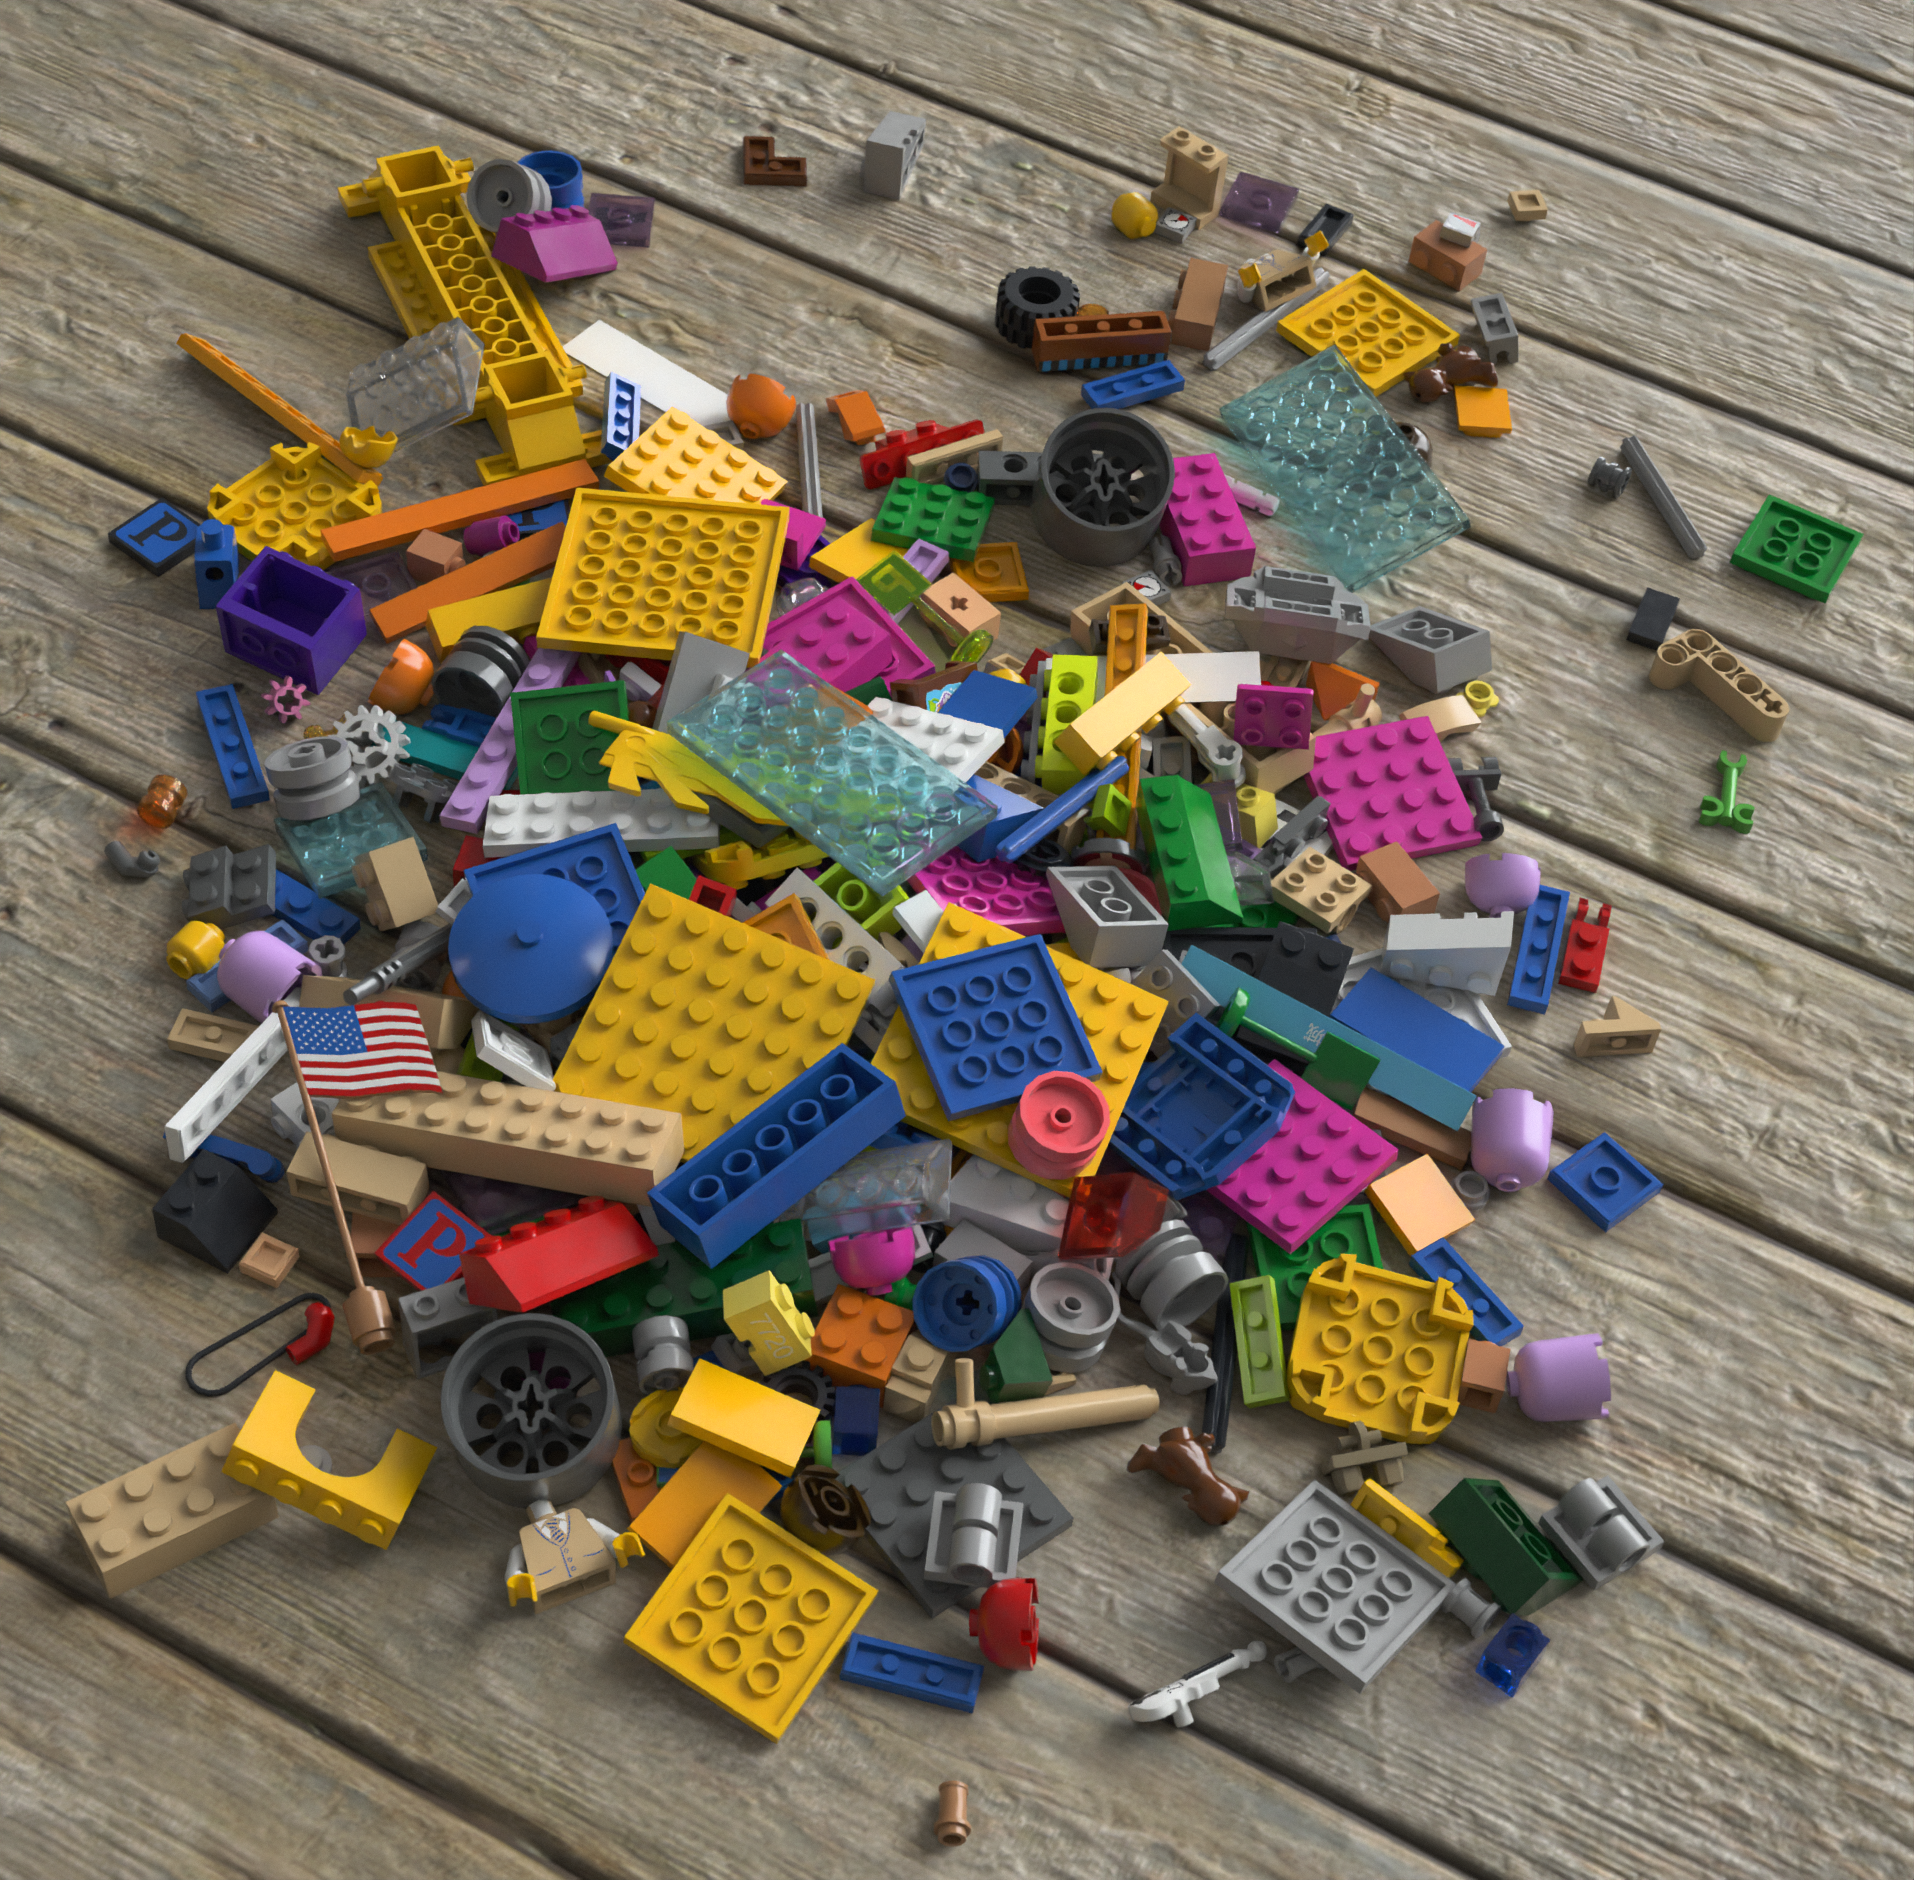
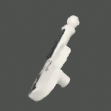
M1253 1641L1247 1646V1649H1233L1231 1652L1184 1674L1178 1681L1133 1701L1128 1705L1132 1720L1150 1722L1172 1714L1176 1727H1184L1191 1724L1194 1720L1188 1702L1219 1688V1678L1237 1669L1248 1668L1250 1661L1263 1660L1267 1653L1265 1643Z

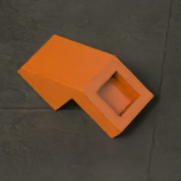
M854 390L826 398L829 412H835L839 415L845 440L856 441L857 445H864L875 442V435L886 433L884 424L867 391Z

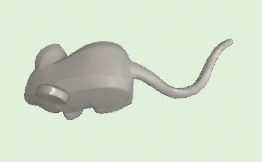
M1112 1272V1276L1115 1281L1114 1290L1116 1291L1119 1297L1121 1288L1120 1279L1117 1277L1115 1272ZM1119 1312L1117 1320L1122 1325L1137 1331L1146 1338L1145 1358L1154 1370L1173 1378L1170 1384L1173 1392L1187 1395L1194 1390L1207 1388L1217 1381L1218 1377L1214 1371L1213 1362L1206 1355L1209 1347L1203 1343H1192L1190 1341L1192 1335L1184 1326L1170 1320L1165 1327L1156 1332L1144 1323L1127 1319Z

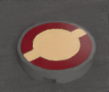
M1089 839L1084 841V847L1074 846L1070 854L1072 861L1070 867L1116 866L1132 869L1143 875L1146 872L1147 856L1140 847L1136 851L1130 849V843L1121 839Z

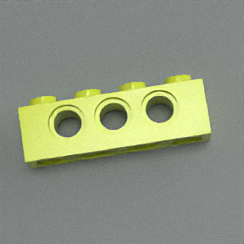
M1053 654L1052 669H1045L1044 691L1049 692V698L1042 697L1041 720H1046V726H1039L1038 749H1043V756L1036 755L1035 778H1042V788L1054 794H1064L1090 774L1089 772L1084 776L1054 741L1070 723L1096 704L1098 685L1097 656Z

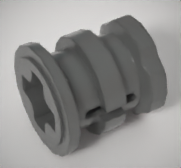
M1600 456L1590 472L1587 483L1592 486L1595 484L1600 485V490L1605 492L1613 491V497L1618 499L1629 482L1632 468L1620 469V464L1615 462L1609 464L1605 458Z

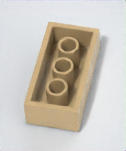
M236 1423L230 1424L66 1501L73 1530L109 1599L279 1518L275 1497L252 1486L242 1484L233 1477L221 1472L231 1447L240 1433Z

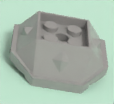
M1264 566L1254 571L1253 576L1242 577L1227 585L1225 619L1232 620L1235 624V630L1240 632L1250 650L1259 651L1260 654L1331 664L1359 640H1368L1371 627L1368 605L1356 594L1344 590V584L1335 576Z

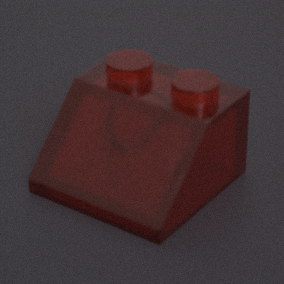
M1136 1173L1074 1177L1057 1257L1062 1260L1124 1257L1161 1230L1169 1190Z

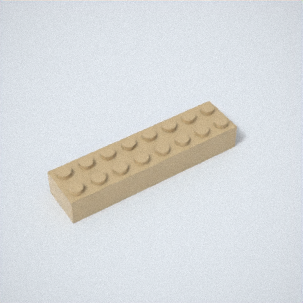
M1128 582L1071 610V637L1088 656H1107L1092 653L1089 635L1092 619L1109 621L1110 605L1146 603L1148 613L1166 616L1170 635L1169 646L1146 652V655H1158L1160 652L1163 654L1213 653ZM1236 701L1183 703L1207 728L1214 725L1227 739L1234 740ZM1164 711L1163 715L1165 717L1166 725L1179 736H1184L1169 721L1167 713ZM1310 733L1309 750L1240 745L1243 751V758L1240 763L1246 772L1244 784L1272 793L1313 770L1316 737Z
M438 1071L437 1075L444 1095L406 1092L359 1099L341 1098L332 1112L335 1135L341 1141L359 1146L370 1145L381 1152L399 1157L410 1156L421 1163H425L426 1167L587 1196L601 1195L604 1199L652 1207L647 1192L676 1170L685 1151L681 1113Z

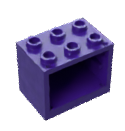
M268 546L262 549L215 606L226 653L282 679L286 675L292 677L293 684H304L306 686L305 690L318 696L367 635L360 588L348 580H340L325 573L317 566H309L294 559L284 551L279 552Z

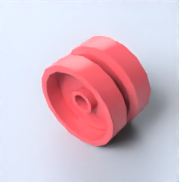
M1052 1071L1037 1076L1026 1086L1008 1126V1144L1015 1159L1029 1172L1045 1179L1064 1180L1079 1175L1091 1164L1097 1149L1105 1137L1110 1124L1109 1105L1102 1091L1089 1079L1078 1074Z

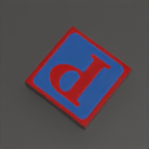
M432 1191L374 1254L380 1262L420 1292L463 1278L459 1253L474 1248L475 1241L492 1235L436 1192Z

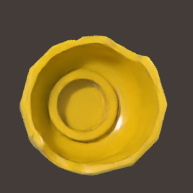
M370 426L362 431L354 427H345L339 439L343 454L352 462L368 468H377L384 465L392 456L398 438L392 431H388L383 437L378 436L374 426Z

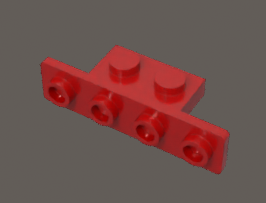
M975 419L949 428L936 424L934 420H927L917 423L916 429L894 430L886 433V438L875 441L876 451L859 457L865 488L871 490L893 482L894 477L905 478L907 457L985 433L983 422Z

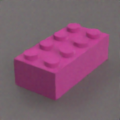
M1216 454L1173 458L1175 467L1174 486L1159 527L1162 535L1170 539L1173 552L1180 559L1183 585L1192 586L1231 581L1251 576L1256 546Z
M839 596L835 597L762 656L759 667L745 670L742 682L754 687L745 716L765 730L771 725L768 722L769 717L783 707L789 709L795 703L793 696L810 684L815 688L829 683L839 690L847 692L870 681L893 662L890 633Z

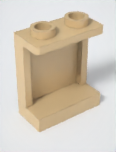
M1178 126L1160 140V146L1168 150L1164 182L1152 190L1150 201L1164 210L1170 207L1196 217L1195 228L1200 230L1219 215L1229 155L1195 136L1190 131Z

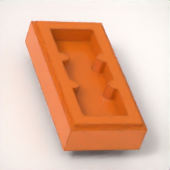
M630 1437L620 1440L611 1466L630 1522L632 1523L662 1487H657V1467L649 1461L642 1459L636 1453Z

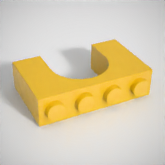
M275 1370L234 1441L221 1472L233 1477L242 1484L252 1486L275 1497L284 1504L292 1505L309 1513L324 1523L332 1524L347 1531L366 1543L374 1544L387 1550L438 1447L397 1428L380 1462L371 1471L355 1477H339L325 1473L313 1466L302 1455L295 1435L316 1389Z

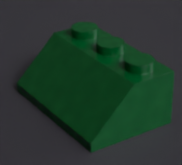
M1463 1478L1428 1513L1437 1524L1435 1528L1448 1540L1447 1544L1455 1546L1465 1557L1463 1564L1475 1578L1485 1581L1493 1591L1491 1597L1494 1603H1497L1501 1610L1507 1614L1531 1615L1576 1587L1583 1580L1499 1480Z

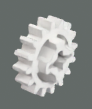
M363 705L358 707V715L353 716L349 711L344 712L347 721L344 724L335 721L333 725L339 731L337 735L332 734L328 736L343 738L348 743L349 750L353 754L352 762L354 763V767L351 766L348 769H351L356 774L359 787L363 788L368 780L370 785L378 788L379 778L382 777L389 783L392 782L389 778V773L394 764H399L400 758L407 759L410 757V754L402 749V746L411 743L409 737L401 734L406 729L405 725L401 721L395 722L396 716L388 710L383 714V710L377 705L373 706L371 713ZM383 726L388 730L391 742H387L384 739L385 732L383 731ZM372 742H374L377 745L373 747H366L365 751H363L360 748L365 746H371Z

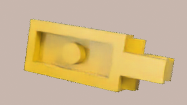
M1368 1479L1363 1483L1350 1506L1447 1578L1454 1576L1464 1560L1451 1548L1445 1546L1448 1540L1440 1534V1531L1372 1479Z

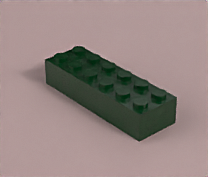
M800 1218L768 1224L712 1269L679 1241L656 1245L659 1256L551 1301L552 1316L564 1319L582 1329L595 1341L605 1357L634 1352L633 1329L640 1322L655 1316H675L684 1320L688 1325L690 1341L734 1333L724 1320L723 1290L769 1270L779 1285L784 1283L789 1288L794 1300V1306L799 1313L805 1312L809 1318L819 1317Z

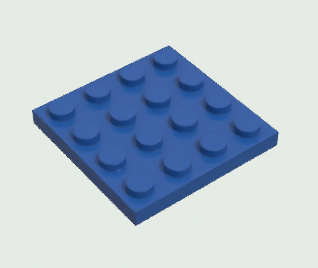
M617 823L464 870L465 880L472 897L494 882L524 874L555 876L580 886L596 899L607 915L612 930L613 957L645 895Z
M1041 934L892 971L889 976V983L948 1121L1018 1103L1026 1086L1042 1074L1052 1071L1073 1072L1094 1082L1098 1081L1103 1073Z

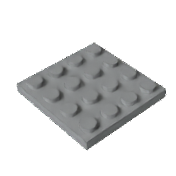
M1315 1479L1218 1572L1214 1581L1217 1586L1359 1694L1366 1689L1441 1609L1444 1600L1457 1585Z

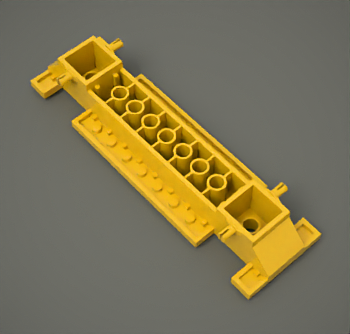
M439 145L376 158L377 169L369 175V179H362V183L338 187L339 200L348 218L380 211L395 240L368 247V257L453 426L486 418L504 452L475 460L476 472L483 486L586 459L591 468L612 463V460L601 453L602 430L581 434L573 405V397L583 395V384L580 379L587 378L584 364L572 366L521 270L491 256L497 233L490 232L476 224L461 197L462 193H467L468 184L471 180L468 172L474 171L471 157L452 161L443 154Z

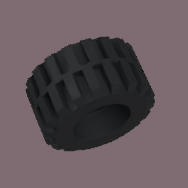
M1029 266L1028 269L1019 268L1016 269V273H1008L1006 278L1001 280L998 288L995 326L999 328L998 333L1002 337H1007L1006 341L1009 343L1018 344L1020 348H1032L1035 319L1078 316L1080 293H1078L1077 285L1072 284L1073 280L1068 276H1062V272L1052 271L1047 267L1036 268V266Z

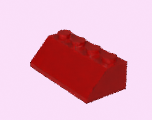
M601 1195L582 1198L578 1201V1207L570 1210L557 1209L544 1214L545 1220L540 1222H526L514 1225L510 1228V1234L505 1236L481 1238L475 1241L474 1248L459 1253L469 1304L520 1313L659 1256L657 1246L621 1202L605 1201Z

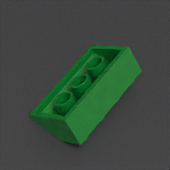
M1178 775L1139 779L1135 807L1162 917L1169 924L1167 931L1241 923L1243 916L1211 794Z

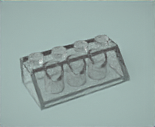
M950 1139L860 1152L774 1219L773 1223L800 1218L804 1239L809 1241L833 1236L837 1237L950 1220L952 1141Z

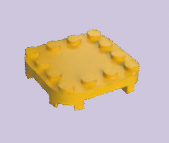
M282 442L270 447L271 458L228 488L225 489L217 483L209 491L208 518L219 520L223 525H232L234 527L238 552L250 561H253L262 549L268 546L279 552L284 551L294 559L309 566H317L325 570L335 562L321 540V529L383 513L379 488L371 480L364 485L355 481L345 472L323 459L320 446L311 442L307 443V448L291 447L283 449Z
M822 816L815 818L816 820L812 822L802 823L800 827H789L760 849L746 840H740L706 850L703 854L691 857L695 868L707 878L724 883V885L735 889H741L748 885L747 880L758 877H762L765 880L778 878L785 874V869L795 866L803 869L815 867L822 863V858L835 854L836 857L842 858L858 845L860 837L857 827Z
M1340 1254L1339 1258L1323 1262L1318 1268H1314L1301 1296L1286 1369L1291 1406L1319 1421L1349 1428L1351 1422L1362 1421L1367 1432L1379 1430L1381 1436L1386 1439L1410 1444H1431L1435 1442L1438 1436L1451 1423L1460 1404L1457 1400L1469 1332L1474 1325L1473 1310H1468L1464 1299L1452 1288L1454 1283L1438 1277L1436 1283L1406 1276L1357 1263V1255Z

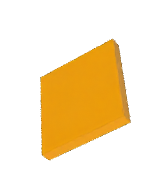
M1454 385L1453 392L1458 430L1463 431L1467 436L1500 438L1503 433L1511 434L1512 423L1507 389Z

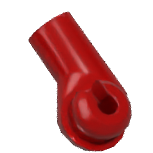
M321 1302L312 1303L305 1310L304 1315L308 1322L306 1335L285 1347L290 1360L295 1365H299L330 1344L335 1316L331 1308Z

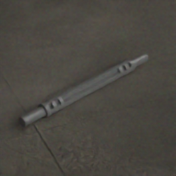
M450 923L367 972L364 980L344 991L343 998L345 1002L349 1005H355L371 994H380L447 953L452 925Z

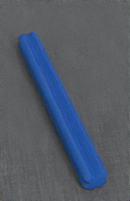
M1117 756L1102 771L1096 768L1005 838L995 848L998 859L1002 863L1014 862L1095 799L1098 786L1110 783L1113 785L1129 771V766L1126 763L1127 759L1124 756Z

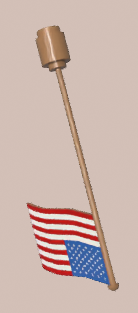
M278 1000L273 1004L272 1011L277 1013L356 1286V1289L350 1292L349 1298L343 1303L352 1341L355 1346L359 1347L360 1353L363 1355L381 1353L390 1349L395 1344L393 1338L396 1334L395 1325L385 1292L375 1290L373 1286L364 1285L311 1097L359 1099L406 1092L444 1094L415 1004L381 1001L334 1008L289 1007L285 1001Z

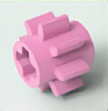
M287 675L284 678V684H278L272 679L269 680L272 689L269 694H261V697L269 700L270 703L265 713L271 715L278 711V718L281 723L287 721V715H293L301 719L302 716L299 710L302 705H310V702L302 698L300 694L305 691L306 686L299 684L293 688L292 677ZM287 690V693L293 696V702L286 703L284 708L282 704L277 702L278 696H285Z

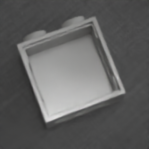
M464 1277L398 1298L403 1346L417 1380L447 1370L454 1357L443 1356L435 1363H425L419 1359L421 1348L426 1345H440L442 1341L448 1338H461L467 1332H477L484 1326L498 1320L496 1308L469 1304Z

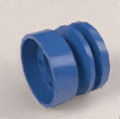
M539 151L526 155L516 162L541 174L549 185L552 198L550 211H552V208H570L571 205L584 207L582 168L580 162L572 155L559 151Z
M986 1255L966 1256L957 1260L943 1262L929 1269L917 1283L912 1300L914 1319L921 1334L934 1346L949 1352L969 1351L1000 1339L1022 1307L1021 1289L1013 1272L1001 1261ZM971 1295L973 1299L979 1300V1307H977V1303L971 1301Z

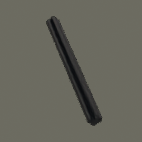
M1231 1233L1228 1239L1225 1240L1222 1269L1229 1280L1226 1290L1217 1302L1211 1360L1218 1378L1213 1385L1207 1387L1202 1433L1214 1435L1215 1443L1211 1445L1212 1449L1210 1451L1213 1454L1221 1453L1222 1449L1226 1446L1237 1352L1229 1283L1245 1280L1249 1250L1248 1238L1237 1233Z

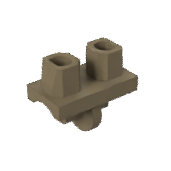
M1354 1421L1349 1424V1435L1337 1438L1339 1450L1352 1448L1353 1452L1333 1455L1329 1457V1461L1320 1463L1323 1476L1332 1475L1333 1483L1341 1497L1358 1493L1364 1483L1361 1469L1373 1468L1376 1483L1382 1488L1396 1486L1404 1482L1401 1459L1408 1455L1406 1442L1370 1448V1444L1382 1442L1381 1432L1379 1430L1367 1432L1362 1421Z

